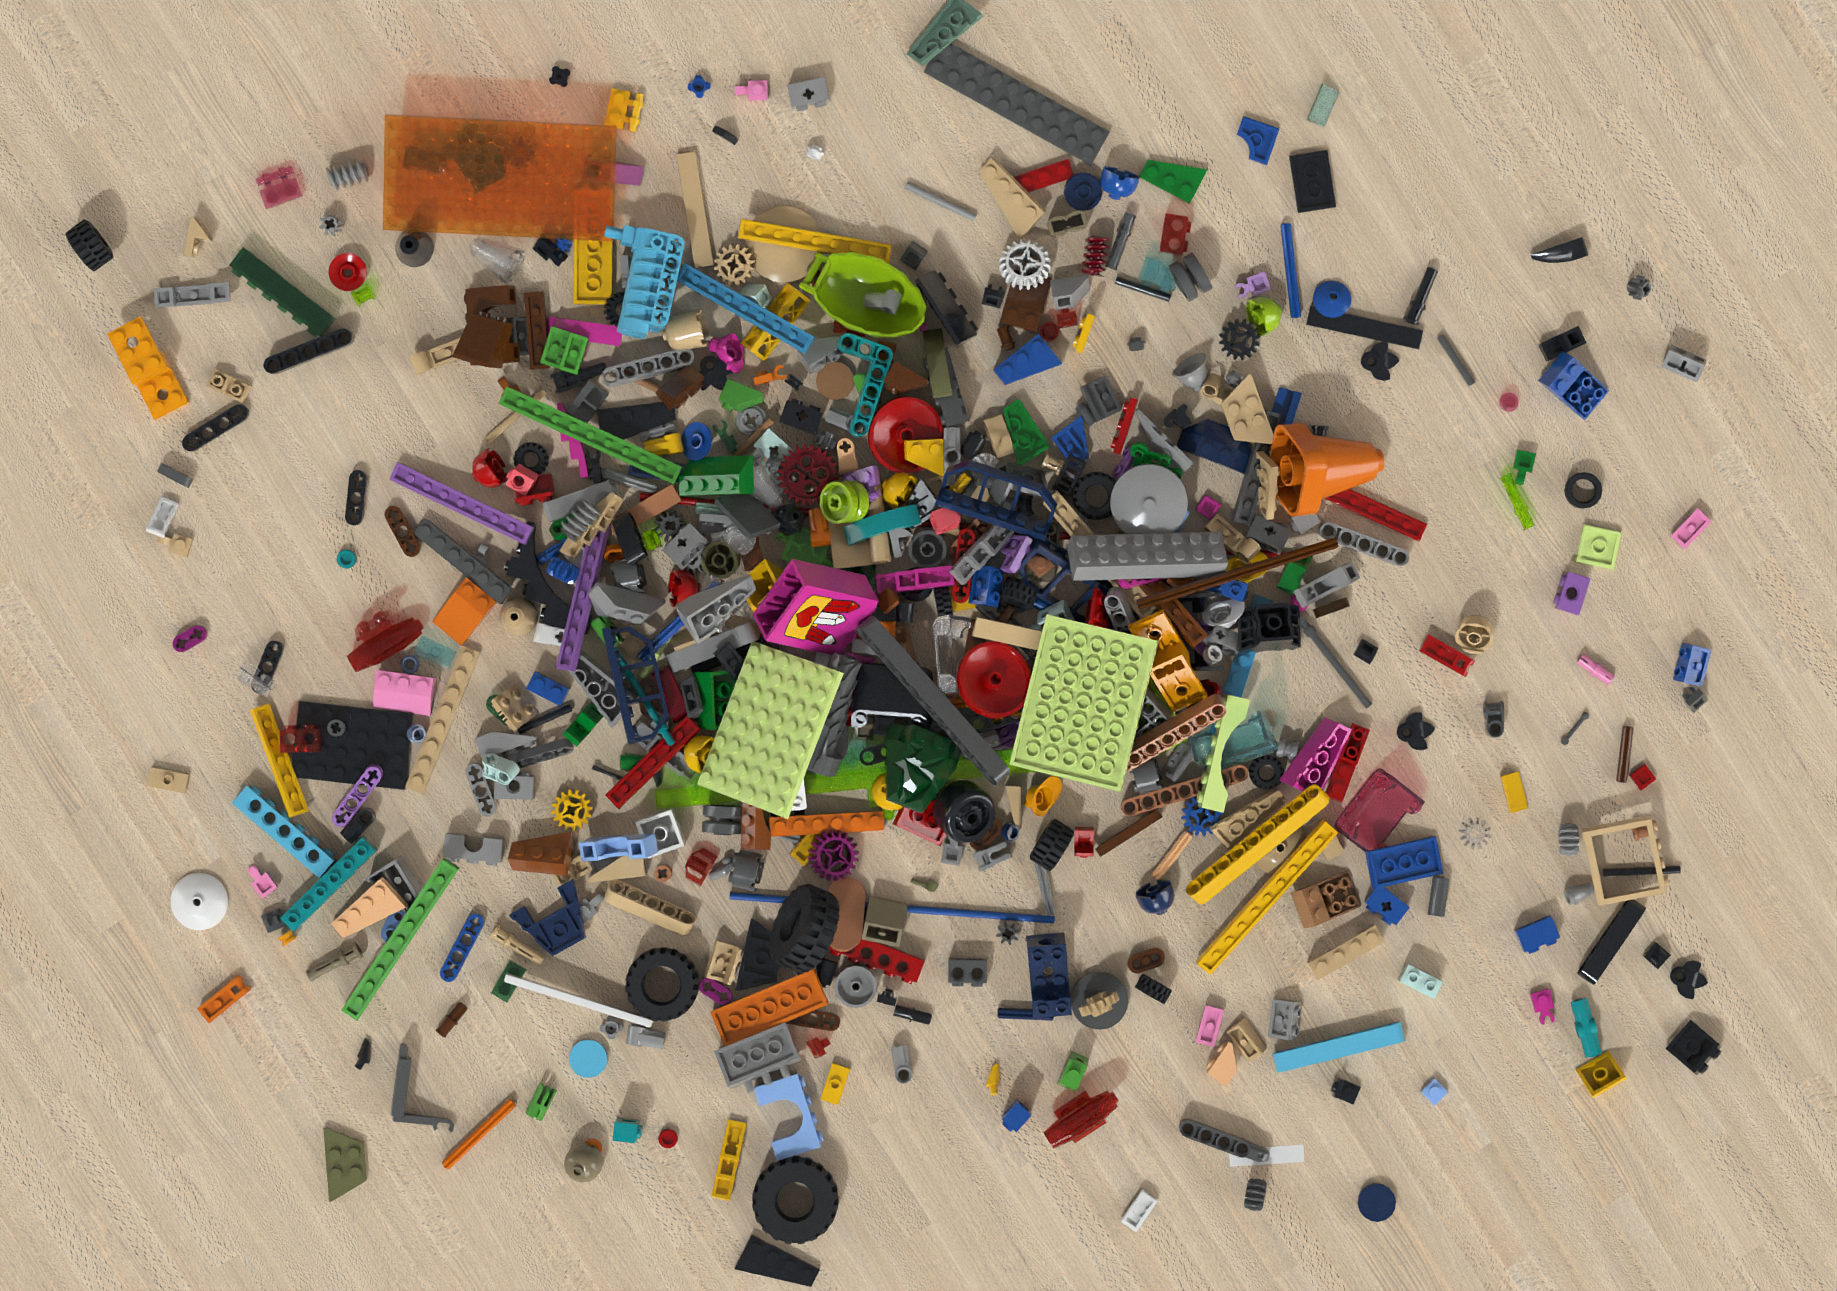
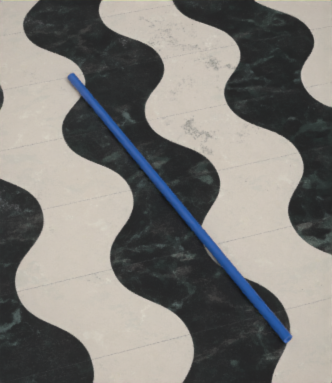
M730 892L729 900L784 904L788 896ZM865 902L864 910H867L868 902ZM907 905L906 913L1052 924L1055 921V916Z

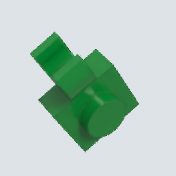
M1516 450L1512 468L1518 470L1515 484L1523 485L1526 472L1532 473L1536 453Z

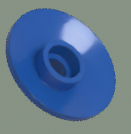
M1326 281L1315 289L1313 304L1316 310L1325 317H1340L1348 311L1351 305V294L1342 283ZM1334 294L1336 299H1331L1330 295Z
M694 422L688 425L682 434L683 453L688 459L697 461L707 456L712 446V434L708 426L700 422Z

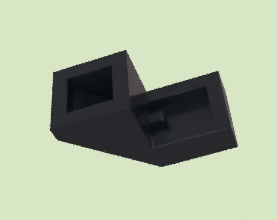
M1579 326L1538 345L1547 362L1558 357L1562 351L1566 353L1586 344V341Z

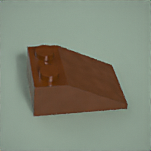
M1014 270L1016 274L1020 275L1018 270ZM1043 278V284L1037 282V287L1034 288L1033 285H1030L1029 290H1027L1026 286H1023L1020 290L1019 285L1013 288L1011 282L1000 324L1037 334L1052 278Z

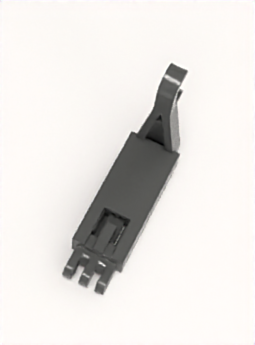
M402 1043L399 1047L392 1098V1120L394 1122L433 1125L434 1131L438 1129V1123H448L450 1125L449 1131L452 1132L454 1124L448 1118L404 1113L411 1057H407L408 1047L405 1043Z

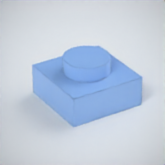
M1435 1078L1421 1090L1434 1106L1448 1093Z

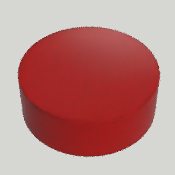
M664 1129L659 1134L658 1141L662 1147L672 1148L676 1145L678 1136L674 1130Z

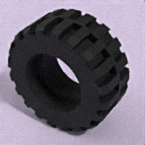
M661 947L650 949L636 958L631 964L625 979L627 999L633 1005V1009L636 1012L638 1011L642 1014L641 1016L650 1018L652 1021L665 1022L679 1018L690 1009L698 995L699 975L693 962L687 958L688 956L674 948ZM665 966L677 973L680 979V990L674 999L668 1002H657L648 996L645 991L644 981L648 972L653 968Z

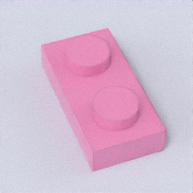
M1696 508L1670 537L1683 549H1686L1712 521Z
M1205 1005L1195 1042L1212 1047L1215 1046L1224 1009Z

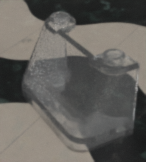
M940 616L933 623L938 686L946 697L961 696L957 685L958 665L955 639L964 638L963 631L971 627V620L968 617Z

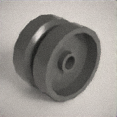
M1193 253L1183 257L1186 270L1178 261L1168 266L1177 287L1188 302L1198 297V292L1194 285L1202 293L1213 289L1209 278Z
M703 805V815L705 817H712L714 820L703 821L702 832L714 833L715 835L741 834V822L732 821V819L742 818V806Z

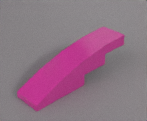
M548 317V335L551 326L587 337V342L621 346L622 334L617 332V326Z
M557 403V409L568 414L564 405ZM560 433L562 442L569 441L571 460L579 459L580 477L589 478L587 459L582 442Z
M953 566L875 575L877 595L887 587H890L897 593L954 585V577L949 572Z

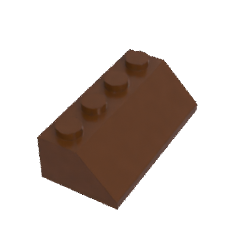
M896 361L883 381L886 385V390L894 395L897 392L905 394L929 386L927 379Z

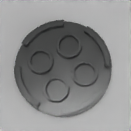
M1093 972L1083 976L1075 984L1071 993V1007L1075 1017L1086 1027L1097 1030L1107 1029L1116 1025L1124 1017L1128 1007V995L1122 982L1114 975L1106 972ZM1105 991L1106 994L1117 992L1120 1001L1112 1004V1010L1097 1017H1093L1092 1014L1085 1017L1081 1016L1078 1008L1087 1003L1086 998Z

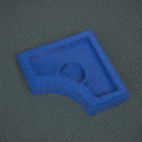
M1243 116L1237 135L1248 144L1249 160L1267 166L1279 128Z

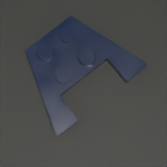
M574 879L557 888L566 906L535 923L526 906L509 915L512 920L521 925L525 932L527 931L533 936L535 941L551 956L586 938Z

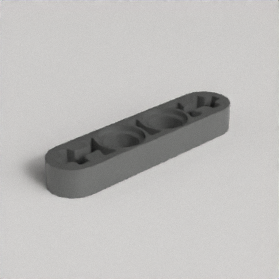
M564 738L515 752L502 758L512 760L518 764L519 768L570 754L574 751V747L571 741Z

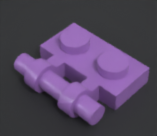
M872 465L842 475L843 481L856 480L863 484L867 490L869 502L875 501L876 498L881 496V492L875 490L874 487L880 485L877 466Z

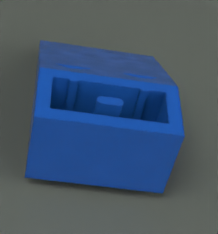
M1563 351L1538 380L1549 392L1583 420L1590 415L1609 392L1573 356Z

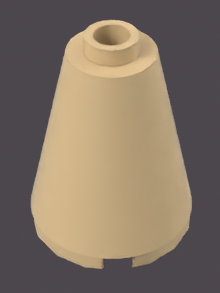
M524 598L508 600L500 611L502 627L509 634L515 636L530 633L538 621L536 607ZM514 613L518 615L517 620L513 618Z

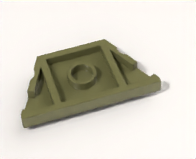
M324 1127L329 1202L367 1180L364 1142Z

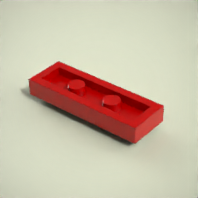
M1069 159L1015 176L1014 178L1030 193L1066 181L1074 174Z
M1130 397L1129 401L1125 400L1122 409L1125 415L1123 419H1119L1116 430L1120 431L1118 437L1113 438L1110 447L1114 449L1113 453L1121 455L1138 399Z

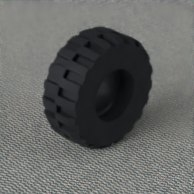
M804 884L798 886L785 899L774 920L769 941V952L776 964L797 973H805L813 970L822 961V958L828 952L830 944L833 942L840 917L839 902L832 893L811 884Z
M793 1156L773 1162L763 1170L755 1184L752 1194V1209L755 1213V1219L761 1225L762 1230L766 1234H770L777 1241L781 1240L786 1244H805L807 1241H813L821 1234H824L835 1219L839 1203L837 1185L831 1173L822 1164L812 1161L813 1159ZM792 1182L806 1185L811 1190L814 1199L811 1210L799 1218L785 1215L780 1210L777 1202L779 1191L786 1184Z

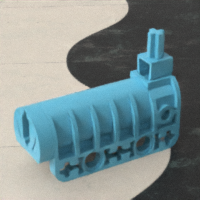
M606 225L604 237L620 240V245L632 247L631 252H633L617 332L626 336L645 339L648 331L658 333L668 323L684 250V240L679 235L648 228H635L625 225L623 229ZM674 245V249H676V252L670 254V252H672ZM666 263L672 264L673 268L668 267ZM666 277H670V279H667V283H666V285L668 286V289H666L665 291H662V289L665 288L664 279H666ZM658 300H663L666 305H661ZM662 314V316L660 315L659 317V323H657L656 316Z

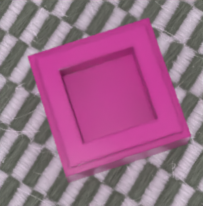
M1205 494L1195 511L1211 521L1221 504Z

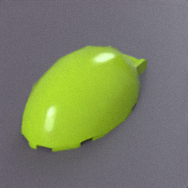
M857 252L834 253L827 257L816 253L814 256L815 260L803 283L799 284L802 290L814 295L817 303L832 319L853 331L877 338L900 337L913 333L925 322L926 304L919 289L909 281V278L903 272L882 259L870 255L866 256ZM821 263H826L814 287L810 286ZM890 289L902 295L895 315L887 314L881 310H868L864 307V296L870 292L885 293L886 290Z

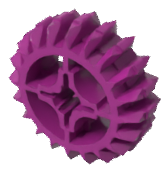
M829 830L828 835L826 832H822V838L815 836L818 842H811L814 849H808V852L813 853V856L808 857V860L813 861L810 863V867H816L813 872L815 874L820 873L819 877L822 879L826 876L827 881H831L832 877L834 881H838L839 876L841 879H845V873L851 875L850 867L856 869L853 861H859L858 858L854 857V855L859 854V851L853 850L857 847L856 843H852L853 837L847 838L848 833L844 832L841 834V830H837V833ZM838 840L832 847H824L829 841ZM843 844L847 851L846 858H844L842 855ZM827 851H829V852H831V853L834 852V854H835L837 857H839L840 860L837 859V858L834 859V858L831 856V854L827 853ZM821 852H822V853L824 854V856H825V860H824V862H823V863H824V866L822 865V863H821V861H820V853H821ZM840 862L843 864L840 868L830 871V868L836 863Z

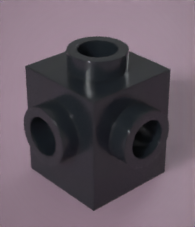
M793 504L779 506L774 513L775 518L780 522L778 529L788 535L800 532L807 517Z

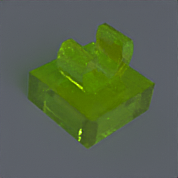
M655 529L644 532V536H641L642 540H646V550L649 549L651 551L663 547L658 537V532Z

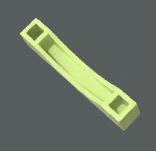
M1224 694L1222 697L1227 712L1224 717L1214 722L1216 730L1215 734L1211 736L1210 746L1212 747L1210 754H1207L1205 765H1207L1206 773L1203 772L1201 777V784L1203 786L1202 790L1198 792L1196 799L1199 807L1223 813L1228 793L1221 775L1222 752L1232 731L1246 719L1250 703L1249 699Z

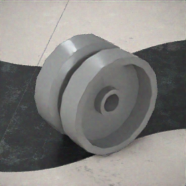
M860 964L846 966L840 971L835 982L836 996L841 1003L852 1008L866 1006L872 1001L877 990L876 976L871 969ZM854 983L859 984L858 990H856V988H852V985Z

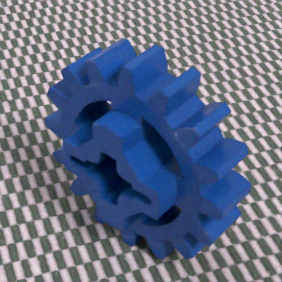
M1192 797L1191 803L1185 802L1188 806L1187 809L1182 808L1185 815L1181 816V819H1186L1183 825L1190 826L1189 832L1195 830L1196 836L1199 832L1206 836V831L1213 834L1209 827L1221 821L1218 816L1223 815V812L1214 811L1215 815H1212L1205 808L1191 809L1198 803ZM1204 809L1207 817L1203 818L1200 822L1197 813H1201ZM1189 815L1195 818V826L1190 822ZM1208 821L1213 822L1210 826L1202 828L1204 823Z

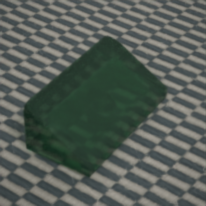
M1322 84L1307 121L1325 127L1339 92Z

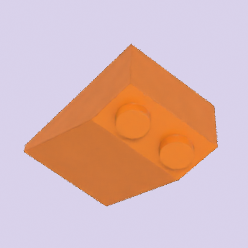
M466 577L432 622L462 646L498 602Z

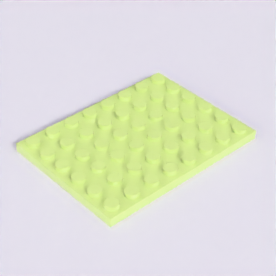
M1046 614L1009 765L1121 792L1159 641Z
M754 641L751 642L697 785L788 819L844 673Z

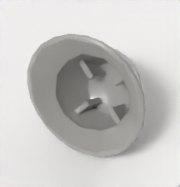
M1197 353L1190 356L1173 370L1172 376L1179 379L1185 386L1193 388L1194 391H1200L1207 378L1205 366L1207 355L1205 353Z

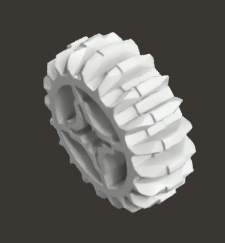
M1021 239L1020 244L1014 241L1012 243L1013 247L1007 245L1006 251L1002 252V257L999 259L1001 264L999 265V270L1002 271V278H1006V283L1012 282L1013 288L1019 285L1020 290L1023 286H1026L1027 290H1029L1030 285L1036 288L1037 282L1043 284V278L1047 279V272L1051 270V266H1049L1051 259L1048 258L1049 253L1044 252V247L1038 248L1037 242L1032 245L1030 239L1027 243H1024ZM1030 255L1036 257L1039 260V262H1037V260L1032 259ZM1027 259V264L1025 266V269L1023 270V265L1025 263V260ZM1010 267H1013L1014 270H1018L1020 272V275L1016 274Z

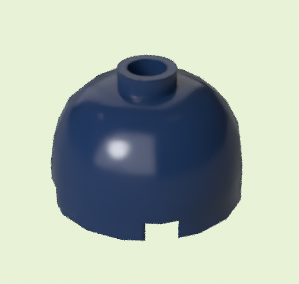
M1166 879L1156 880L1157 884L1151 887L1150 883H1147L1136 891V899L1141 909L1145 912L1162 915L1173 904L1175 897L1174 889L1171 882Z

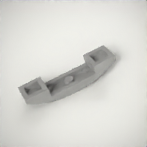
M221 282L195 286L154 288L155 308L231 301L230 283Z

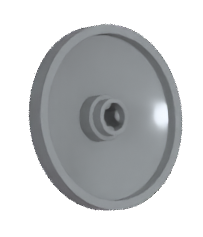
M1140 464L1128 469L1118 478L1112 489L1110 506L1115 522L1126 534L1173 533L1185 518L1188 498L1184 484L1173 471L1158 464Z

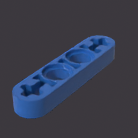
M476 913L468 917L441 968L440 977L442 980L451 982L458 976L484 926L485 921L482 915ZM478 917V922L481 924L480 926H475L473 930L477 932L475 935L472 931L466 930V927L470 929L473 925L471 919ZM464 934H469L472 937V942L469 945L464 944L461 940ZM455 951H460L463 954V959L459 962L453 959L452 955ZM449 961L459 965L458 969L454 967L452 970L454 976L445 977L446 973L444 970H448L451 967V964H448Z

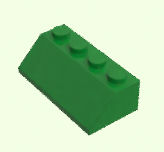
M753 455L704 457L697 461L689 459L679 475V496L754 494Z

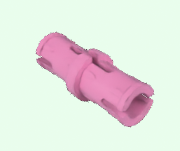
M1584 653L1581 655L1580 660L1578 659L1577 664L1589 671L1591 676H1596L1606 685H1609L1615 677L1614 674L1601 667L1602 664L1594 662Z

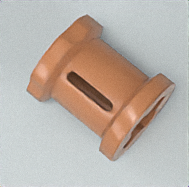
M1647 826L1632 828L1635 841H1639L1640 838L1649 837Z
M666 864L659 865L654 871L655 879L659 882L668 881L672 876V869ZM666 869V875L668 876L661 878L658 870Z

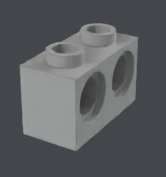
M1671 345L1662 367L1698 382L1705 367L1706 359Z

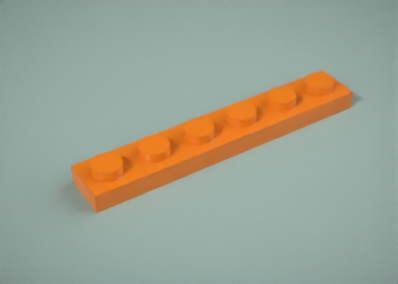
M882 810L791 815L788 819L781 816L768 817L771 837L822 834V832L829 833V830H833L834 833H837V830H841V833L884 830Z

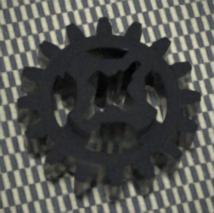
M1236 318L1235 324L1231 321L1228 322L1229 328L1223 326L1222 329L1225 333L1219 334L1223 338V340L1219 341V344H1224L1221 350L1228 351L1227 357L1232 354L1234 355V360L1238 356H1240L1241 360H1244L1245 355L1249 358L1252 357L1251 351L1254 353L1258 351L1255 346H1260L1261 343L1257 339L1261 335L1255 333L1258 327L1253 329V322L1246 324V319H1243L1240 323L1239 319ZM1239 327H1243L1247 329V331H1242L1239 329ZM1229 332H1231L1230 334L1232 336L1230 342H1228ZM1246 335L1242 342L1233 343L1238 337ZM1252 336V344L1251 347H1249L1250 345L1248 344L1249 338ZM1232 348H1239L1241 352L1235 351Z

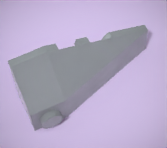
M748 574L691 595L675 605L683 624L698 644L718 630L717 626L724 619L727 620L731 616L729 613L736 606H741L754 593L756 587L751 576Z

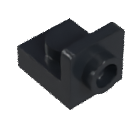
M1339 1078L1338 1082L1334 1081L1330 1091L1333 1092L1332 1096L1334 1098L1354 1105L1361 1086Z

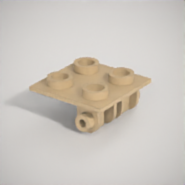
M516 683L490 701L493 704L491 706L494 707L497 713L501 711L499 716L505 715L502 720L508 719L505 723L514 732L539 714Z

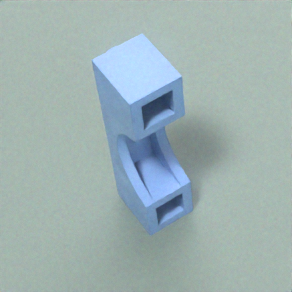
M655 834L590 837L579 842L582 861H598L615 856H629L630 859L647 858L658 852Z

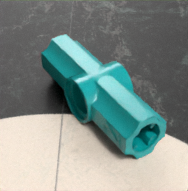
M1587 998L1571 1001L1572 1012L1576 1021L1574 1022L1578 1038L1581 1040L1585 1058L1602 1054L1597 1038V1026L1591 1015Z

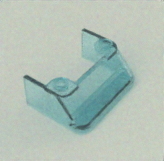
M1260 710L1256 711L1257 714L1251 715V719L1248 720L1247 724L1238 726L1232 731L1222 752L1221 769L1273 753L1279 749L1269 721ZM1201 731L1196 736L1191 735L1188 737L1195 763L1204 771L1207 768V765H1205L1206 756L1210 754L1212 747L1210 746V739L1214 735L1207 733V731Z

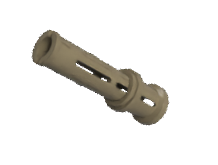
M354 942L351 947L339 950L336 956L306 970V974L309 980L313 981L341 965H349L350 961L358 957L362 958L363 953L359 945Z

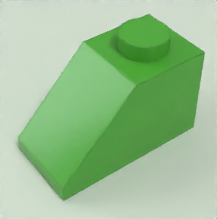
M728 379L718 400L723 409L730 412L732 410L739 412L764 402L765 397L762 392Z

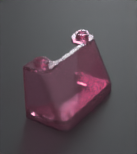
M1379 768L1370 775L1335 821L1334 828L1364 852L1386 847L1385 840L1405 814L1409 813L1412 815L1418 813L1425 801L1395 777Z

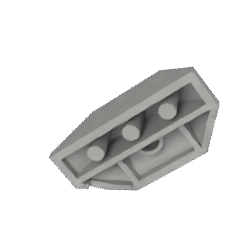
M597 582L589 590V597L597 615L630 624L643 623L666 603L665 599Z

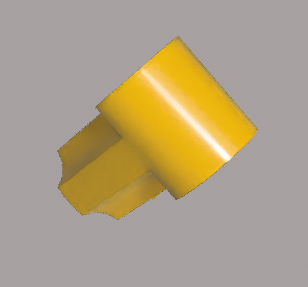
M680 433L669 434L660 439L644 442L645 450L657 456L684 452Z

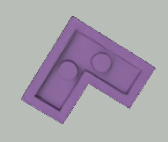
M1011 535L1000 550V552L1007 555L1000 569L1006 573H1015L1021 567L1024 555L1030 550L1032 539L1028 536Z

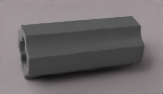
M1433 876L1428 915L1445 916L1449 878Z

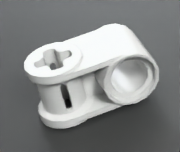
M537 622L533 641L561 646L562 642L558 635H561L562 632L564 635L565 629Z

